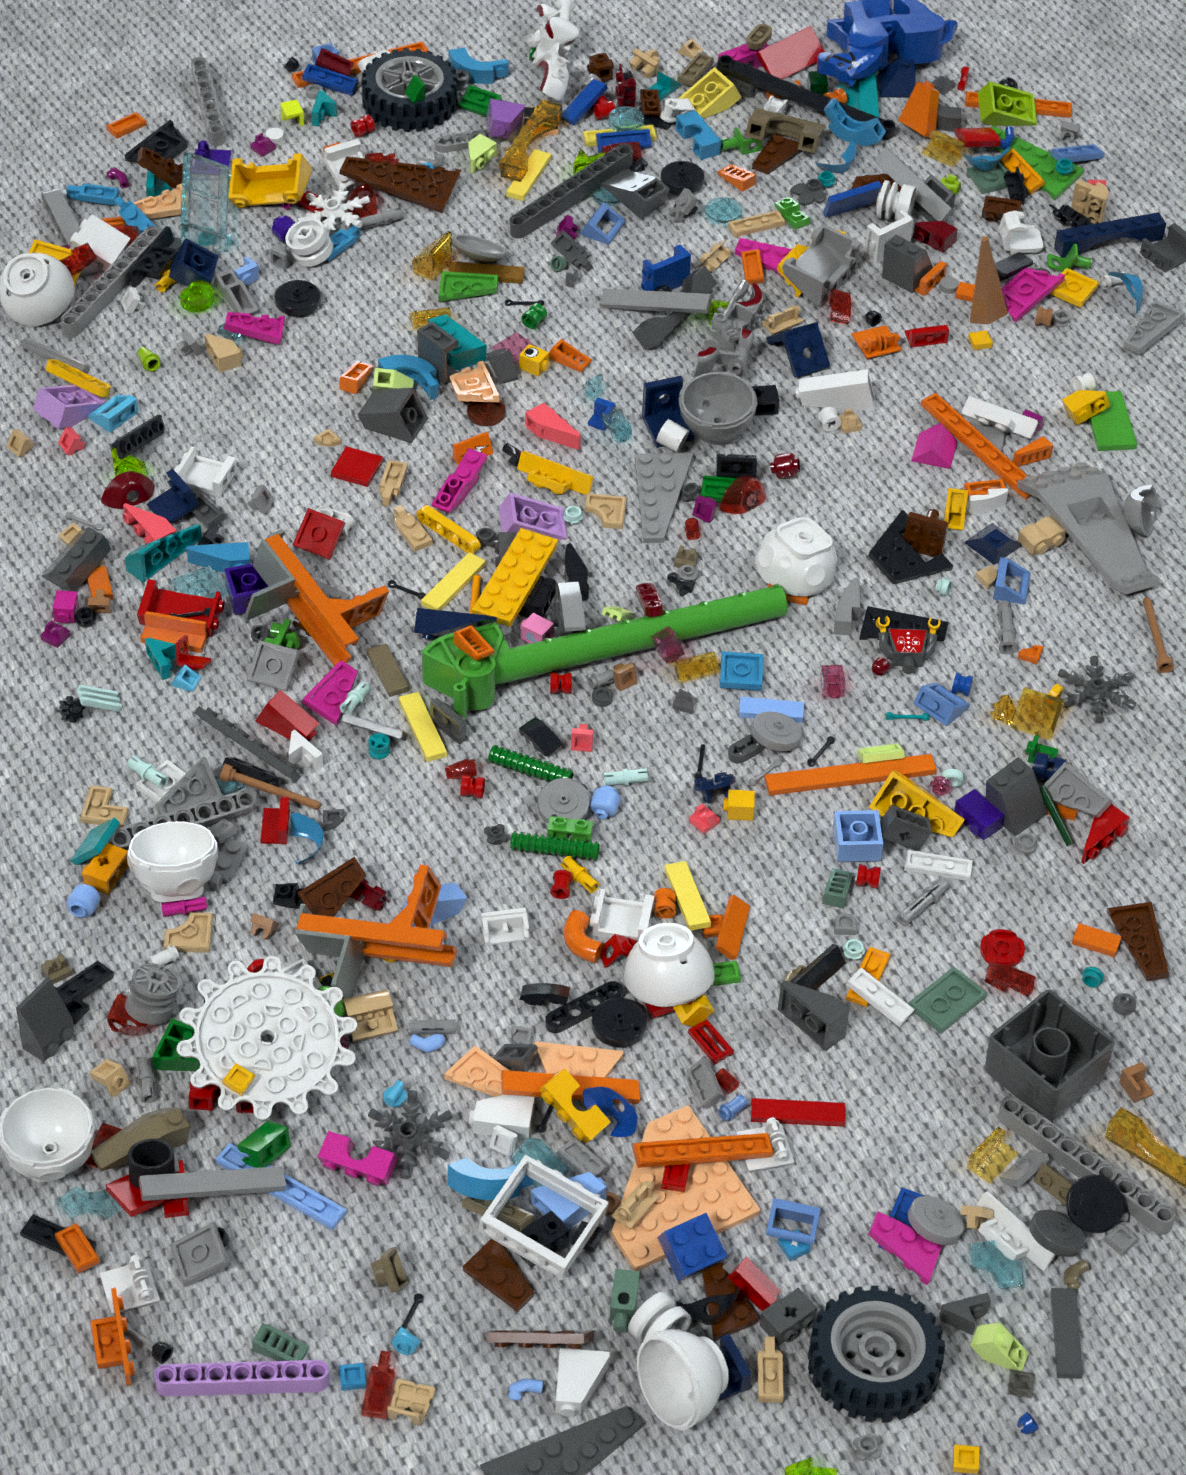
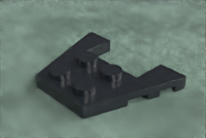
M904 510L897 515L868 554V557L893 584L918 579V577L925 575H935L941 571L947 572L953 568L952 563L943 553L925 562L902 537L901 534L905 532L908 514Z

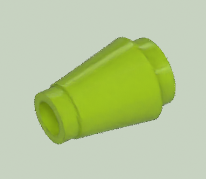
M146 347L138 349L137 355L143 368L150 372L156 371L160 367V357Z

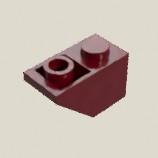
M944 221L916 222L914 224L913 238L944 253L956 242L958 228Z

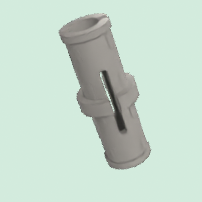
M430 1018V1020H410V1035L456 1034V1019L435 1020V1018Z
M141 1057L137 1061L139 1069L137 1082L141 1089V1101L143 1103L145 1102V1097L146 1103L156 1100L154 1089L156 1076L153 1074V1062L150 1057Z

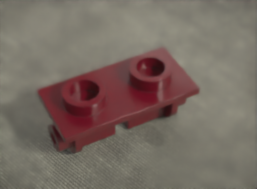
M364 879L350 897L359 902L363 895H365L361 903L373 911H381L384 907L383 901L390 902L386 897L387 892L376 885L374 888L369 886V882Z

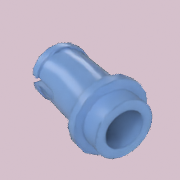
M738 1094L727 1104H721L718 1114L724 1121H731L734 1119V1115L748 1107V1101L742 1094Z

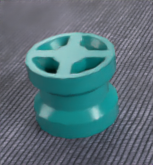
M375 733L369 737L368 751L373 759L381 760L389 756L390 741L387 735Z

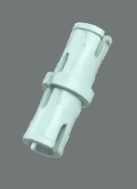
M360 682L354 690H351L346 697L347 699L340 705V711L343 713L348 709L345 713L351 714L355 707L360 706L364 700L363 698L370 692L369 684L362 688L366 682Z
M135 755L132 756V759L128 760L127 767L140 774L143 780H149L160 789L163 788V785L167 784L168 777L157 771L154 765L145 763Z
M626 768L618 772H604L605 785L624 784V786H628L629 783L648 782L647 768L627 770Z

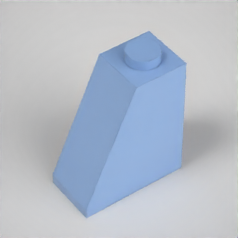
M457 883L441 884V890L430 926L460 913L467 897Z
M587 1172L567 1178L572 1182L580 1183L584 1189L593 1194H599L600 1198L607 1200V1187L600 1177L596 1178L592 1173ZM544 1185L531 1190L532 1204L544 1215L552 1211L568 1229H571L590 1213Z

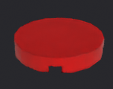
M996 929L990 931L988 935L982 938L980 953L983 959L990 965L998 968H1011L1023 960L1025 945L1023 940L1019 939L1014 932Z

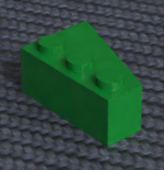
M171 1018L152 1056L155 1070L197 1071L200 1068L199 1060L181 1057L177 1052L178 1043L189 1040L194 1036L195 1032L191 1026Z

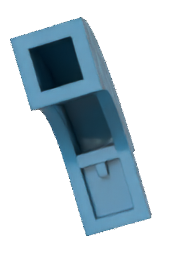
M465 47L448 50V61L451 63V67H454L455 70L463 69L468 71L470 74L469 82L493 84L494 79L509 76V62L507 59L482 62L471 58Z
M836 98L830 100L824 108L826 116L831 121L828 128L842 140L854 141L855 144L868 146L880 142L886 133L877 117L866 122L856 121L849 117Z
M391 355L378 359V368L396 370L418 383L430 400L438 398L440 386L437 380V370L428 361L411 355Z
M464 1158L448 1164L447 1185L456 1192L471 1198L494 1200L518 1164L502 1169H489L475 1164L469 1158ZM525 1175L509 1199L520 1196V1189L533 1185V1179Z

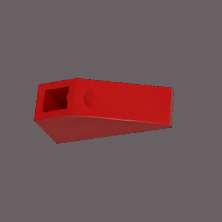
M1111 804L1099 818L1094 817L1081 863L1084 864L1089 859L1094 860L1103 848L1108 849L1117 837H1123L1128 831L1129 816Z

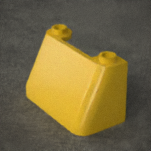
M302 153L293 154V158L288 159L287 164L256 166L254 162H250V165L242 163V158H235L232 161L228 199L238 208L279 203L295 204L303 196L311 177L312 167Z

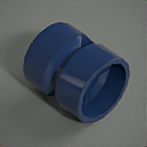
M1037 751L1032 766L1036 780L1043 781L1047 779L1048 781L1062 764L1067 762V759L1056 756L1051 759L1049 754ZM1048 767H1051L1053 771H1048Z

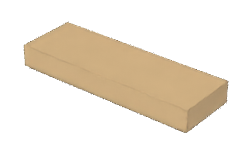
M779 210L730 221L727 226L734 237H740L785 226L786 221Z

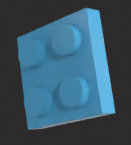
M722 651L720 688L762 691L764 654Z

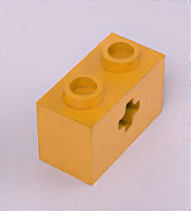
M107 843L101 853L93 857L89 865L87 864L82 871L84 884L91 885L98 892L109 895L129 866L127 860L128 850Z

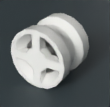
M1085 373L1082 377L1075 376L1072 380L1075 392L1077 390H1095L1096 384L1091 373Z
M826 407L819 412L818 419L825 431L837 430L840 427L841 419L837 416L835 408Z

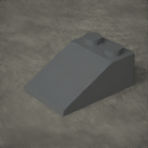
M46 978L16 1007L22 1048L41 1061L45 1062L49 1057L54 1056L59 1047L65 1041H69L74 1034L73 1018L49 978Z
M785 980L781 982L778 1010L820 1047L828 1051L846 1037L849 1009L843 1002L838 1001L829 994Z

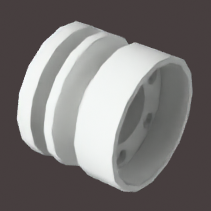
M885 180L877 198L876 217L882 219L886 211L885 219L889 220L892 213H895L896 222L898 212L901 210L911 216L916 197V187L904 184L899 192L898 183L894 182L890 190V181Z

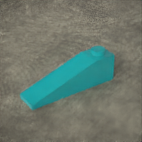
M875 73L856 79L851 87L847 82H839L837 84V89L842 88L847 95L846 105L879 117Z
M193 525L139 546L125 557L126 571L144 583L186 552L187 546H193L202 538L201 525Z

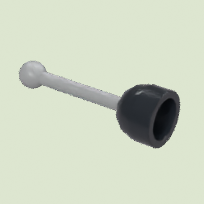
M127 1323L128 1332L124 1333H130L152 1348L151 1355L157 1362L164 1364L172 1356V1346L162 1341L155 1344L131 1329V1325Z

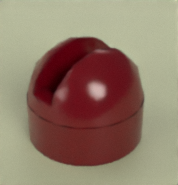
M878 657L872 664V671L876 675H884L890 670L888 661L882 657Z

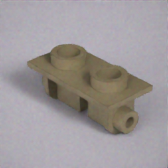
M1042 1163L1033 1181L1065 1205L1068 1190L1073 1183L1065 1180L1061 1174L1053 1169L1054 1167Z

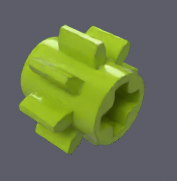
M948 174V178L943 177L941 179V183L955 195L959 194L961 182L958 181L959 178L957 176Z

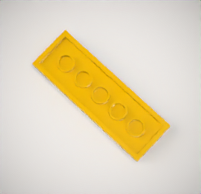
M520 528L474 605L472 614L497 617L496 622L498 624L511 627L558 546V539Z

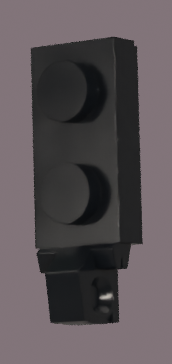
M226 757L223 765L233 766L237 773L245 774L280 787L283 780L269 771L236 757Z

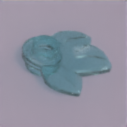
M614 408L611 415L601 414L606 427L611 430L612 438L618 443L626 442L629 439V435L632 434V427L628 421H625L622 412Z

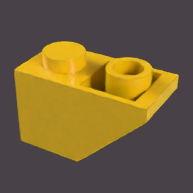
M1077 390L1062 399L1066 413L1076 425L1111 407L1105 391Z

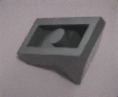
M502 348L487 353V359L500 384L518 379L510 351Z
M504 1044L493 1059L504 1067H512L514 1071L528 1072L535 1063L538 1047L536 1044Z
M983 1293L942 1304L939 1318L942 1322L973 1335L975 1329L974 1318H981L989 1312L991 1299L988 1293Z

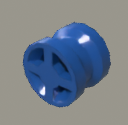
M956 672L952 693L961 692L964 696H969L973 676L968 675L965 677L961 673Z

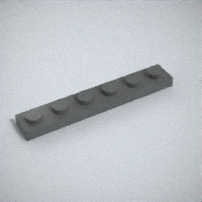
M198 706L194 713L203 721L294 782L300 779L301 775L295 771L297 767L288 760L285 763L280 761L281 756L273 750L267 752L264 750L265 745L256 739L253 742L249 740L248 737L250 735L242 729L234 730L232 728L234 725L227 719L219 720L216 718L218 714L209 707L204 710Z

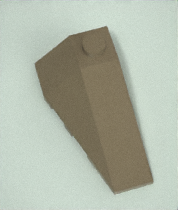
M165 1107L136 1119L93 1149L90 1155L100 1171H105L128 1163L129 1149L141 1140L160 1139L169 1143L173 1148L186 1144L190 1124L180 1109Z

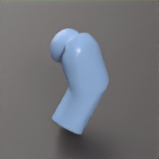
M413 1034L409 1044L430 1053L444 1045L445 1037L442 1034H433L427 1038H422Z
M521 1379L512 1383L508 1388L510 1390L508 1397L511 1400H520L522 1392L525 1391L542 1394L543 1381Z

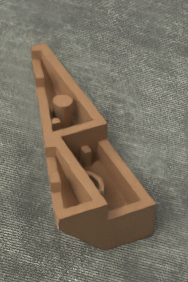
M982 236L970 323L989 325L1007 315L1008 310L1005 305L1004 295L1002 294L996 264L993 260L989 238Z

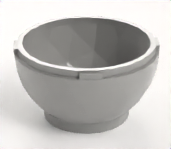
M710 372L693 378L682 387L679 394L680 413L687 427L699 439L713 445H725L737 439L752 422L757 408V396L754 389L736 374Z

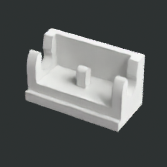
M526 908L481 913V929L485 946L529 940V923Z

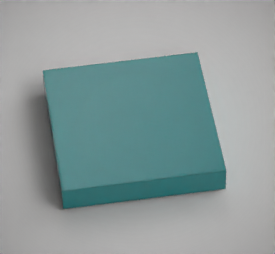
M114 817L91 829L70 861L74 865H79L99 855L120 825V822Z

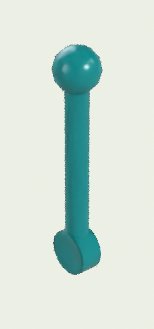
M886 713V720L922 719L923 721H928L930 718L928 713H923L922 715Z

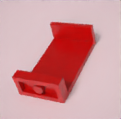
M148 579L137 617L139 624L145 625L144 614L146 611L170 615V613L183 614L211 608L209 617L199 615L184 618L206 622L207 636L212 637L214 630H218L219 613H222L224 610L225 601L222 600L221 592L216 591L213 599L158 589L156 580Z

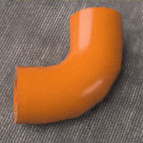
M573 910L566 919L563 929L565 944L574 955L595 964L600 957L603 943L593 940L585 934L590 924L588 915L582 911Z

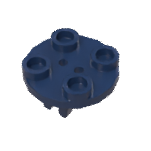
M721 772L714 774L712 779H707L706 777L694 779L693 787L695 791L702 792L703 800L708 804L712 803L710 792H713V789L721 788L725 798H728V790H731L730 785L736 782V777L733 774Z

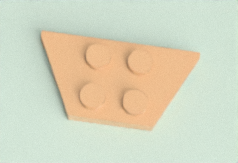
M484 361L478 362V367L473 370L468 367L459 373L449 376L450 384L458 401L500 402L499 394Z
M535 1041L542 1068L546 1073L556 1074L565 1068L571 1075L607 1078L618 1061L623 1059V1051Z

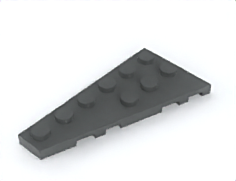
M625 1406L480 1464V1469L486 1475H586L643 1427V1422Z

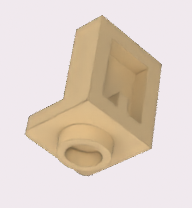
M108 1059L89 1072L92 1080L105 1085L109 1094L113 1097L130 1085V1080L123 1066Z

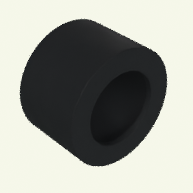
M145 1139L135 1143L128 1151L129 1180L131 1184L140 1189V1176L174 1174L173 1147L160 1139Z

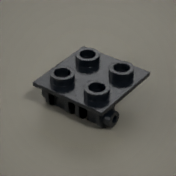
M1049 204L1053 210L1052 214L1064 226L1068 224L1071 228L1092 224L1089 218L1078 213V211L1068 205H1062L1060 209H1057Z

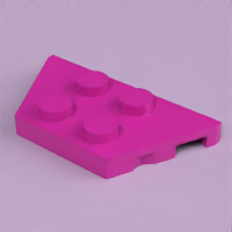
M1025 268L1001 288L1006 308L1015 323L1058 287L1065 280V275L1059 273L1058 276L1049 275L1048 271H1036L1030 268Z

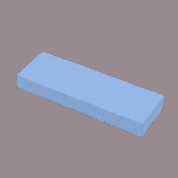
M741 697L739 717L755 718L759 713L772 711L785 714L794 721L802 723L804 702Z

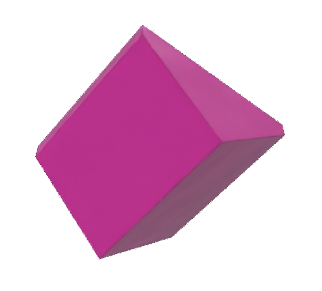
M939 423L919 433L911 461L950 469L957 440Z

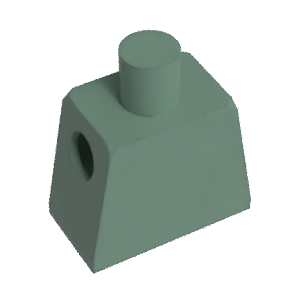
M615 1269L610 1320L614 1321L613 1330L616 1332H627L628 1325L636 1313L639 1271Z

